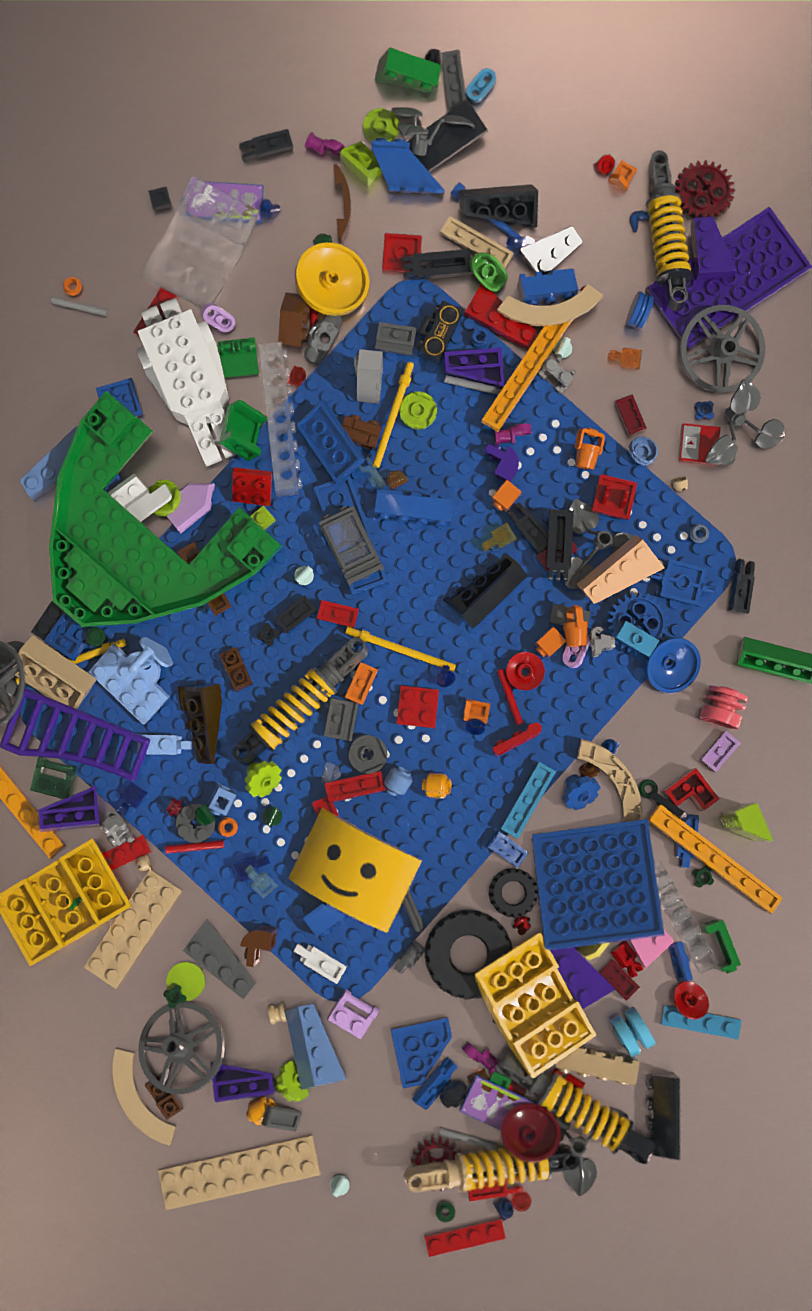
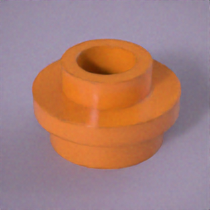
M69 277L64 281L63 289L66 294L75 296L81 292L82 283L76 277ZM75 284L76 288L71 290L70 286Z
M226 817L219 822L218 829L223 836L231 837L237 832L238 824L233 818ZM227 823H230L232 825V829L230 831H227L225 829V825Z

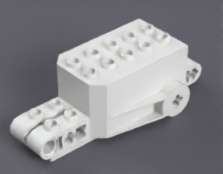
M175 297L160 304L166 320H162L157 306L141 312L147 327L138 331L143 346L137 348L136 352L147 377L175 419L189 425L204 463L208 467L222 461L216 446L219 445L225 418L224 410L229 396L218 348L207 322L204 320L197 323L191 309L182 312ZM209 425L212 426L214 433L217 437V439L215 440L213 439L211 432L208 428ZM220 444L226 459L236 455V453Z

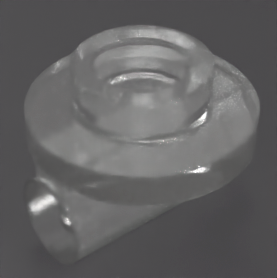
M326 762L321 781L327 783L337 781L341 774L338 765Z

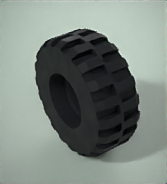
M467 909L452 912L443 919H440L429 933L425 945L427 970L439 988L451 996L465 1000L483 998L474 974L511 951L512 943L505 928L489 914ZM463 936L479 938L487 949L485 964L482 968L472 973L458 970L453 965L450 957L452 945Z

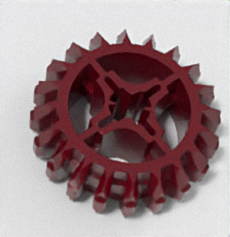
M432 1136L431 1143L424 1139V1147L421 1144L417 1145L420 1152L413 1150V1155L417 1158H411V1162L416 1164L412 1166H421L420 1163L423 1155L429 1163H433L432 1159L436 1162L440 1160V1163H443V1160H447L449 1155L452 1156L454 1161L455 1155L457 1153L460 1154L461 1150L453 1151L456 1144L452 1143L448 1146L450 1142L448 1138L442 1143V1136H439L438 1142H435V1138ZM434 1148L445 1150L438 1155L429 1152V1150Z

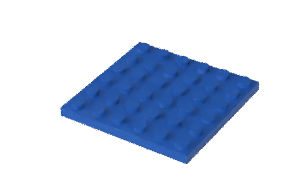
M648 819L532 835L546 950L665 936Z

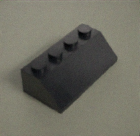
M651 1073V1078L647 1079V1088L651 1090V1098H647V1108L651 1110V1118H647V1128L651 1130V1138L648 1139L652 1140L656 1145L652 1155L680 1160V1078L675 1073Z

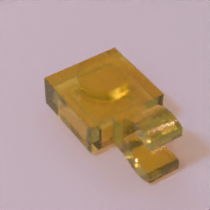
M505 523L491 531L492 538L483 542L481 547L484 552L496 545L500 550L516 541L517 538L508 523Z

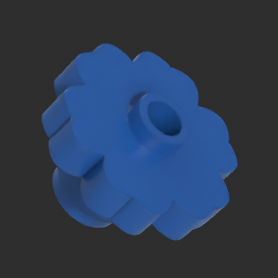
M574 774L565 781L566 789L562 799L568 809H583L587 804L594 802L599 795L598 791L601 787L595 778H589V776L581 777Z

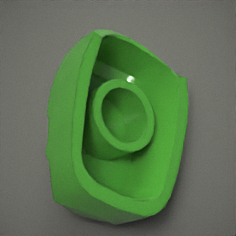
M479 252L471 258L470 269L485 287L496 292L504 286L508 280L507 272L493 255Z

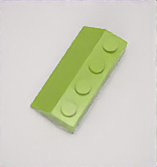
M758 803L741 804L721 812V822L724 828H728L729 831L752 841L773 840Z

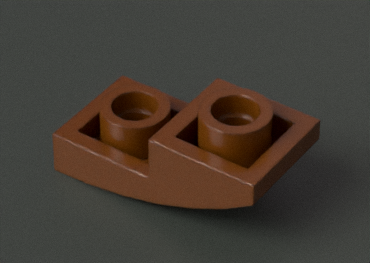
M237 647L219 654L235 692L253 685Z
M162 1073L155 1077L159 1082L162 1077ZM150 1081L145 1083L146 1089L156 1101V1106L166 1120L183 1110L176 1094L166 1093L155 1087Z

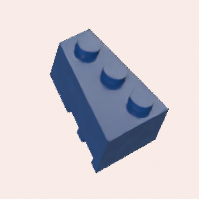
M574 268L553 270L550 274L542 275V272H536L535 276L531 277L520 274L517 284L521 302L536 306L544 302L552 304L556 300L563 298L564 300H569L576 296L579 290Z

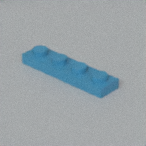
M538 762L501 830L516 839L519 838L556 773L555 770Z
M664 1005L660 1024L739 1040L742 1020L710 1013L694 1020L682 1015L676 1007Z

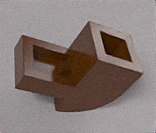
M258 925L243 937L240 946L247 947L244 953V958L247 959L246 966L254 967L259 962L260 950L271 951L276 946L278 927Z

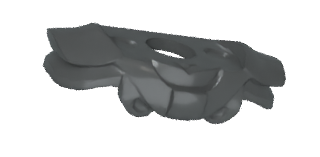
M324 314L322 319L317 320L309 329L305 342L307 347L304 351V356L308 361L319 364L324 358L339 331L342 322L340 316ZM323 332L329 336V340L325 344L320 341V335Z

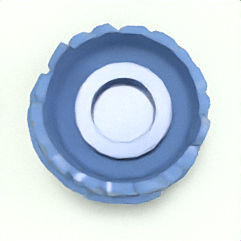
M638 436L629 444V454L639 465L646 466L651 464L658 455L656 443L646 436Z

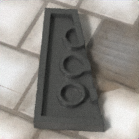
M207 919L183 951L244 999L256 982Z

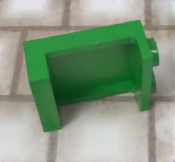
M240 399L227 406L219 444L247 461L256 458L261 453V448L256 446L260 426L267 421L268 417L249 406L246 402Z
M716 918L700 924L699 927L702 933H715L725 961L715 965L716 969L726 972V974L736 971L737 966H740L741 963L724 920Z

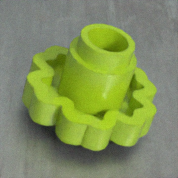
M267 761L251 763L246 770L247 777L245 782L247 785L245 789L253 797L259 795L262 798L272 792V788L278 787L282 779L279 775L281 769L273 761L269 763Z
M289 1061L279 1067L280 1074L277 1075L274 1083L276 1091L282 1094L288 1101L295 1100L298 1102L304 1100L309 1093L307 1089L301 1090L296 1062Z

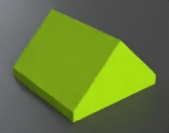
M362 141L341 150V162L367 186L382 173L374 152Z

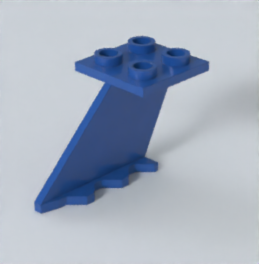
M376 138V141H372V151L389 187L388 192L444 194V188L409 150L410 142H406L405 139H395L394 142L387 141L386 138Z

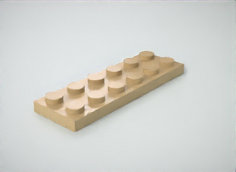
M150 869L129 899L132 906L119 914L84 968L117 989L183 890Z

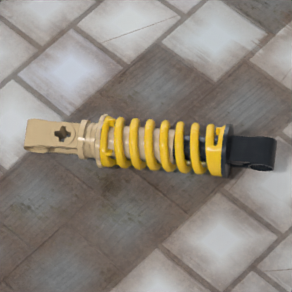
M568 1145L558 1147L551 1157L538 1163L520 1161L504 1148L498 1149L497 1152L494 1150H489L487 1153L479 1151L477 1154L471 1152L466 1156L465 1154L457 1153L454 1161L443 1160V1163H429L427 1165L408 1167L404 1172V1180L413 1192L438 1190L441 1188L452 1189L458 1186L461 1192L476 1189V1186L482 1189L484 1182H486L488 1187H493L495 1180L499 1186L504 1185L505 1179L508 1184H514L515 1174L519 1183L525 1181V1173L530 1182L534 1181L535 1172L537 1173V1180L547 1181L551 1179L553 1172L576 1169L580 1159L578 1155L572 1152L571 1147ZM414 1177H418L417 1180L411 1181Z

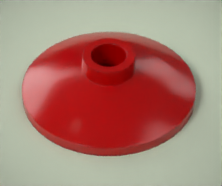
M521 652L509 660L506 675L512 686L519 690L527 691L540 685L545 675V668L542 660L537 655L530 652ZM526 668L529 671L528 675H523L521 673L522 669Z
M686 981L680 983L675 988L673 994L674 1003L682 1015L696 1020L707 1014L709 999L702 987L694 982Z

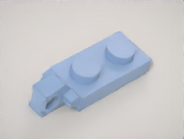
M142 735L150 739L146 755L181 754V749L192 750V742L182 741V736ZM138 742V751H139L140 746H141V743H139V742Z

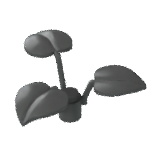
M411 107L391 108V111L397 115L412 117L414 125L398 123L397 127L403 138L414 135L411 152L416 155H426L427 146L432 144V139L443 122L466 124L475 128L471 121L462 116L443 115L428 139L426 135L429 132L428 129L417 126V116L423 115L420 110Z
M741 380L738 389L731 398L730 407L725 411V417L729 420L727 424L730 427L732 438L729 435H724L717 439L705 458L707 463L722 465L734 459L738 447L734 444L736 436L733 425L741 426L746 423L759 434L755 442L764 449L773 448L784 439L785 427L781 421L777 419L768 420L762 426V430H760L745 419L747 411L755 410L761 399L758 389L750 382Z
M575 499L569 510L574 511L573 532L582 534L587 531L589 534L596 536L593 540L595 548L584 562L578 557L571 558L570 570L568 569V581H565V585L569 589H579L577 583L594 570L587 562L599 549H605L609 545L613 548V554L633 537L628 533H618L612 540V535L608 531L590 530L597 526L599 515L591 512L592 506Z
M609 1108L610 1112L616 1111L619 1114L618 1119H620L621 1117H626L627 1119H629V1116L625 1112L618 1109ZM552 1109L550 1112L555 1116L560 1126V1142L563 1140L564 1135H566L571 1142L572 1152L578 1155L580 1159L576 1169L564 1171L565 1180L578 1196H582L592 1187L597 1177L595 1163L592 1160L583 1161L582 1157L594 1132L586 1139L581 1136L573 1139L567 1132L571 1126V1121L569 1123L565 1122L567 1115L563 1113L561 1117H557V1109Z

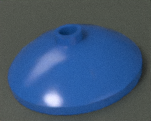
M673 637L660 642L647 659L646 674L649 682L657 690L665 693H676L684 690L693 683L699 673L701 666L700 653L693 643L684 638Z

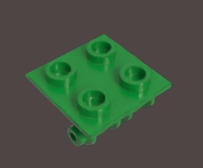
M255 337L218 341L217 348L224 378L259 374Z

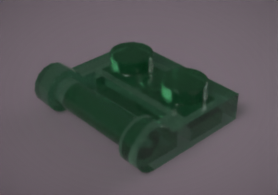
M39 757L36 762L30 791L60 799L68 798L77 766L71 764L67 766L48 761L44 757ZM43 768L66 773V778L42 773Z

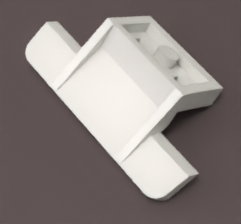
M135 473L108 492L139 521H143L172 498L165 484L153 493H150Z

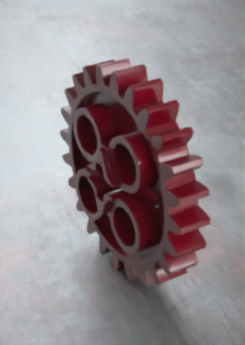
M698 160L696 166L690 163L689 169L684 167L683 173H679L678 179L675 181L677 186L675 187V193L679 194L680 198H682L680 206L683 205L682 212L688 211L687 217L694 214V218H698V216L713 217V215L719 218L720 212L725 214L726 208H730V202L734 199L732 195L735 193V189H732L735 183L729 182L732 175H725L727 169L720 170L721 164L714 167V161H712L711 165H708L707 160H705L703 165H701ZM704 176L711 177L712 181L705 180ZM688 184L694 185L696 189H690ZM713 192L720 193L721 197L714 196ZM701 200L705 205H698L696 201Z

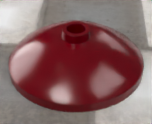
M526 1103L512 1108L506 1114L501 1125V1138L505 1148L513 1157L527 1163H538L548 1159L555 1153L560 1143L561 1131L557 1119L550 1111L543 1106ZM525 1136H531L532 1140H527Z

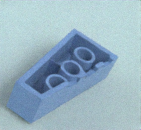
M77 426L20 480L28 496L33 501L56 488L57 477L78 428Z
M314 1004L299 1006L285 1011L301 1090L346 1080Z

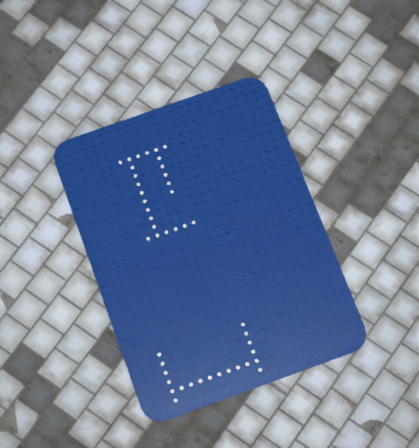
M415 278L398 282L387 290L260 428L256 446L261 448L259 456L247 461L236 454L211 481V483L215 484L211 497V510L184 532L180 533L172 524L160 537L178 555L177 551L195 542L201 552L239 507L251 516L263 506L232 502L234 467L272 472L271 504L264 507L276 521L266 530L284 546L258 573L225 592L232 607L216 617L208 603L199 607L140 623L79 626L72 636L86 645L80 654L102 646H92L86 640L87 632L93 627L101 628L105 632L106 639L104 643H112L125 638L127 646L120 649L127 656L144 650L139 643L140 639L144 637L155 641L168 650L173 664L169 667L159 664L161 672L157 684L170 697L145 725L135 718L97 680L78 708V710L140 735L182 736V741L192 742V731L190 728L187 729L186 722H188L185 711L182 712L180 708L178 686L204 683L220 684L222 709L214 764L199 763L193 744L192 750L181 749V754L145 755L135 781H130L116 774L79 762L60 760L90 787L96 785L97 794L247 931L258 925L278 927L276 946L270 952L315 993L328 1001L334 1002L339 1000L346 989L358 999L368 993L399 959L398 957L412 943V940H416L494 852L486 845L495 832L498 830L505 836L509 835L501 830V827L538 762L556 771L544 792L545 794L577 758L580 740L592 741L648 678L646 674L648 656L639 651L635 655L634 649L627 653L626 646L620 649V642L615 644V648L612 650L602 651L598 657H592L589 645L582 664L577 668H570L563 662V653L567 642L549 658L546 655L542 657L537 652L535 644L552 627L566 639L563 626L549 623L552 605L558 604L567 607L578 605L582 607V610L591 611L587 634L590 635L593 628L601 627L603 631L600 634L596 633V636L601 637V634L610 636L613 631H609L607 628L612 626V624L607 623V620L612 619L608 613L615 612L612 609V605L619 606L617 603L618 599L624 602V595H627L630 599L632 592H634L636 597H638L639 592H642L644 598L649 593L650 600L656 597V604L663 603L660 607L661 610L667 609L663 615L669 616L665 623L670 624V626L664 628V630L669 633L662 635L665 640L673 637L683 638L729 586L734 577L737 561L733 546L723 533L646 466L635 462L622 445L567 397L559 394L552 384L537 373L500 428V430H506L514 427V425L529 423L531 424L532 434L515 436V444L508 442L499 443L498 445L503 449V452H506L508 447H511L519 459L518 470L511 483L522 493L509 509L520 520L524 516L517 510L515 504L521 503L548 533V513L550 509L569 510L575 499L590 506L593 505L600 474L636 482L637 487L629 520L598 514L599 522L595 528L590 530L608 531L612 535V540L618 533H628L632 536L637 535L647 544L664 566V569L658 572L664 573L669 559L707 568L704 577L705 584L716 586L714 594L702 592L698 605L694 606L659 597L662 587L661 580L648 576L594 604L580 588H567L565 581H563L562 573L560 581H556V573H553L552 580H548V572H546L536 558V555H538L536 550L516 528L515 523L512 522L507 513L503 510H497L492 505L494 503L491 501L492 497L504 482L493 477L499 462L484 455L487 445L495 444L494 429L483 424L482 419L498 395L445 383L446 375L457 376L445 374L444 355L439 365L418 356L419 349H417V345L420 339H425V337L417 332L425 315L434 318L435 316L432 314L436 305L440 306L441 302L445 301L463 309L462 317L445 352L502 348L504 386L522 358L486 327L464 316L466 309L439 286L428 280H415ZM379 322L415 327L416 335L412 356L383 352V374L379 404L357 402V377H355L354 367L355 355H359V349L375 351ZM429 324L427 332L430 333L433 324ZM483 328L488 332L489 341L484 347H476L471 343L470 336L473 330ZM479 335L476 339L482 341L483 337ZM407 362H411L414 364L410 375L411 381L409 386L406 387L403 399L413 392L427 393L436 403V419L426 429H411L403 423L398 411L380 467L375 468L372 464L399 387V378L403 375ZM321 400L327 403L341 425L345 416L350 417L353 414L361 417L362 421L374 420L380 423L379 426H382L376 451L356 446L366 460L350 474L384 567L388 583L352 595L350 587L319 526V522L322 521L321 518L324 515L314 487L333 481V479L296 427V424ZM589 427L605 435L602 454L598 455L594 470L575 467L577 452L575 442L578 429ZM584 433L582 443L597 446L598 437H592ZM377 489L402 491L404 495H408L410 492H418L423 497H427L430 494H438L444 499H447V495H454L450 525L438 527L435 526V523L431 522L422 525L417 524L415 520L400 522L397 521V518L389 517V520L379 519L374 514ZM696 524L705 525L709 530V537L703 543H695L690 538V530ZM587 531L582 534L573 532L572 541L579 550L572 554V557H578L584 562L595 548L593 540L596 535L589 534ZM696 531V536L702 537V532ZM608 545L605 549H599L587 564L595 569L612 555L613 548ZM505 555H509L520 564L528 576L480 624L472 629L443 599L447 596L451 598L457 593L456 590L461 586L465 588L473 582L472 579L474 577L485 574L488 567ZM308 565L313 570V581L308 585H300L295 580V571L301 566ZM305 595L317 611L286 634L274 618ZM321 600L359 609L354 629L368 631L376 637L456 664L453 672L367 641L365 645L368 648V655L361 663L378 669V672L364 704H359L352 742L324 737L331 698L353 702L345 698L359 664L343 677L344 680L336 684V694L330 697L326 694L328 700L326 702L319 700V709L311 707L313 714L311 716L303 715L305 718L304 723L296 721L298 726L296 730H292L287 726L290 732L289 737H284L279 733L282 743L276 746L274 752L266 749L253 761L258 763L273 761L281 769L279 775L282 779L278 787L272 788V792L262 798L259 795L253 797L245 789L247 785L245 782L247 777L246 770L249 765H242L233 757L232 751L251 732L248 725L258 718L261 720L260 715L263 713L271 718L272 716L269 714L268 708L273 706L279 710L275 703L277 699L284 702L283 694L285 692L292 694V685L300 687L298 680L300 678L307 680L305 675L312 666L319 669L325 660L328 661L349 640L355 638L345 634L347 626L317 619ZM640 605L635 606V612L639 615L643 614V607ZM627 610L626 612H627L632 618H634V617L632 616L631 612H630L629 610ZM620 618V624L622 626L625 621L629 622L627 618ZM638 620L634 625L636 627L641 626L642 621ZM648 620L647 626L650 629H655L656 622ZM265 623H269L273 629H278L280 632L272 646H268L265 641L257 638V634L261 632ZM357 646L354 652H358L362 646ZM234 647H237L253 685L235 692L219 654ZM56 650L59 654L69 659L67 656ZM521 652H530L542 660L545 675L539 686L527 691L519 690L509 682L523 720L522 724L516 725L497 671L504 669L506 673L507 664L514 655ZM103 654L75 665L89 673ZM573 656L571 661L574 662L577 657ZM524 668L521 673L528 675L529 671ZM26 684L24 687L31 691L44 695L32 686H30L29 684ZM401 686L439 690L435 728L397 725ZM25 697L20 711L22 721L26 726L36 702L28 697ZM467 698L490 703L487 724L463 720ZM45 704L42 705L32 732L40 742L53 707ZM60 711L47 746L49 750L58 751L71 716L70 714ZM78 718L66 752L77 754L88 725L87 721ZM539 723L542 725V732H540L539 736L537 735V737L495 757L492 748L495 747L494 744L502 739H505V741L511 739V735L519 730H522V732L527 731L530 724ZM95 726L84 756L95 759L106 729ZM113 732L102 762L114 764L124 736ZM363 735L375 736L382 740L387 748L386 763L379 770L382 773L383 782L391 768L401 766L407 769L412 777V783L407 792L403 795L397 794L393 796L386 791L387 787L385 786V791L333 803L342 819L422 860L411 882L409 891L424 924V929L415 932L402 902L388 932L377 929L347 914L346 917L348 919L339 926L337 923L330 927L332 931L326 936L322 937L319 935L316 937L303 918L324 901L308 893L288 878L318 817L312 803L326 797L324 783L365 775L366 773L359 772L350 763L349 750L354 740ZM130 741L120 767L121 769L131 772L137 757L138 742ZM368 749L364 750L363 758L372 759L371 755L374 752ZM243 751L240 755V758L245 757L247 751ZM429 773H443L448 776V779H451V792L444 799L429 798L426 796L425 791L422 790V781L426 779ZM217 782L235 791L236 797L226 815L212 813L216 818L215 830L208 839L202 841L224 840V848L166 854L165 846L191 843L184 840L178 834L176 828L177 816L173 815L171 817L166 811L174 798L178 801L182 800L181 805L184 808L191 804L207 805ZM219 796L217 801L221 802L223 797ZM274 806L281 810L283 817L278 825L271 827L265 824L263 813L267 808ZM223 818H233L238 824L237 832L231 837H225L219 832L218 825ZM196 819L190 823L193 825V829L201 826ZM227 823L225 825V829L227 831H230L232 829V825L230 823ZM300 944L305 948L308 945L314 946L346 965L347 968L338 983H334L304 965L300 961L302 956L294 952L296 945Z

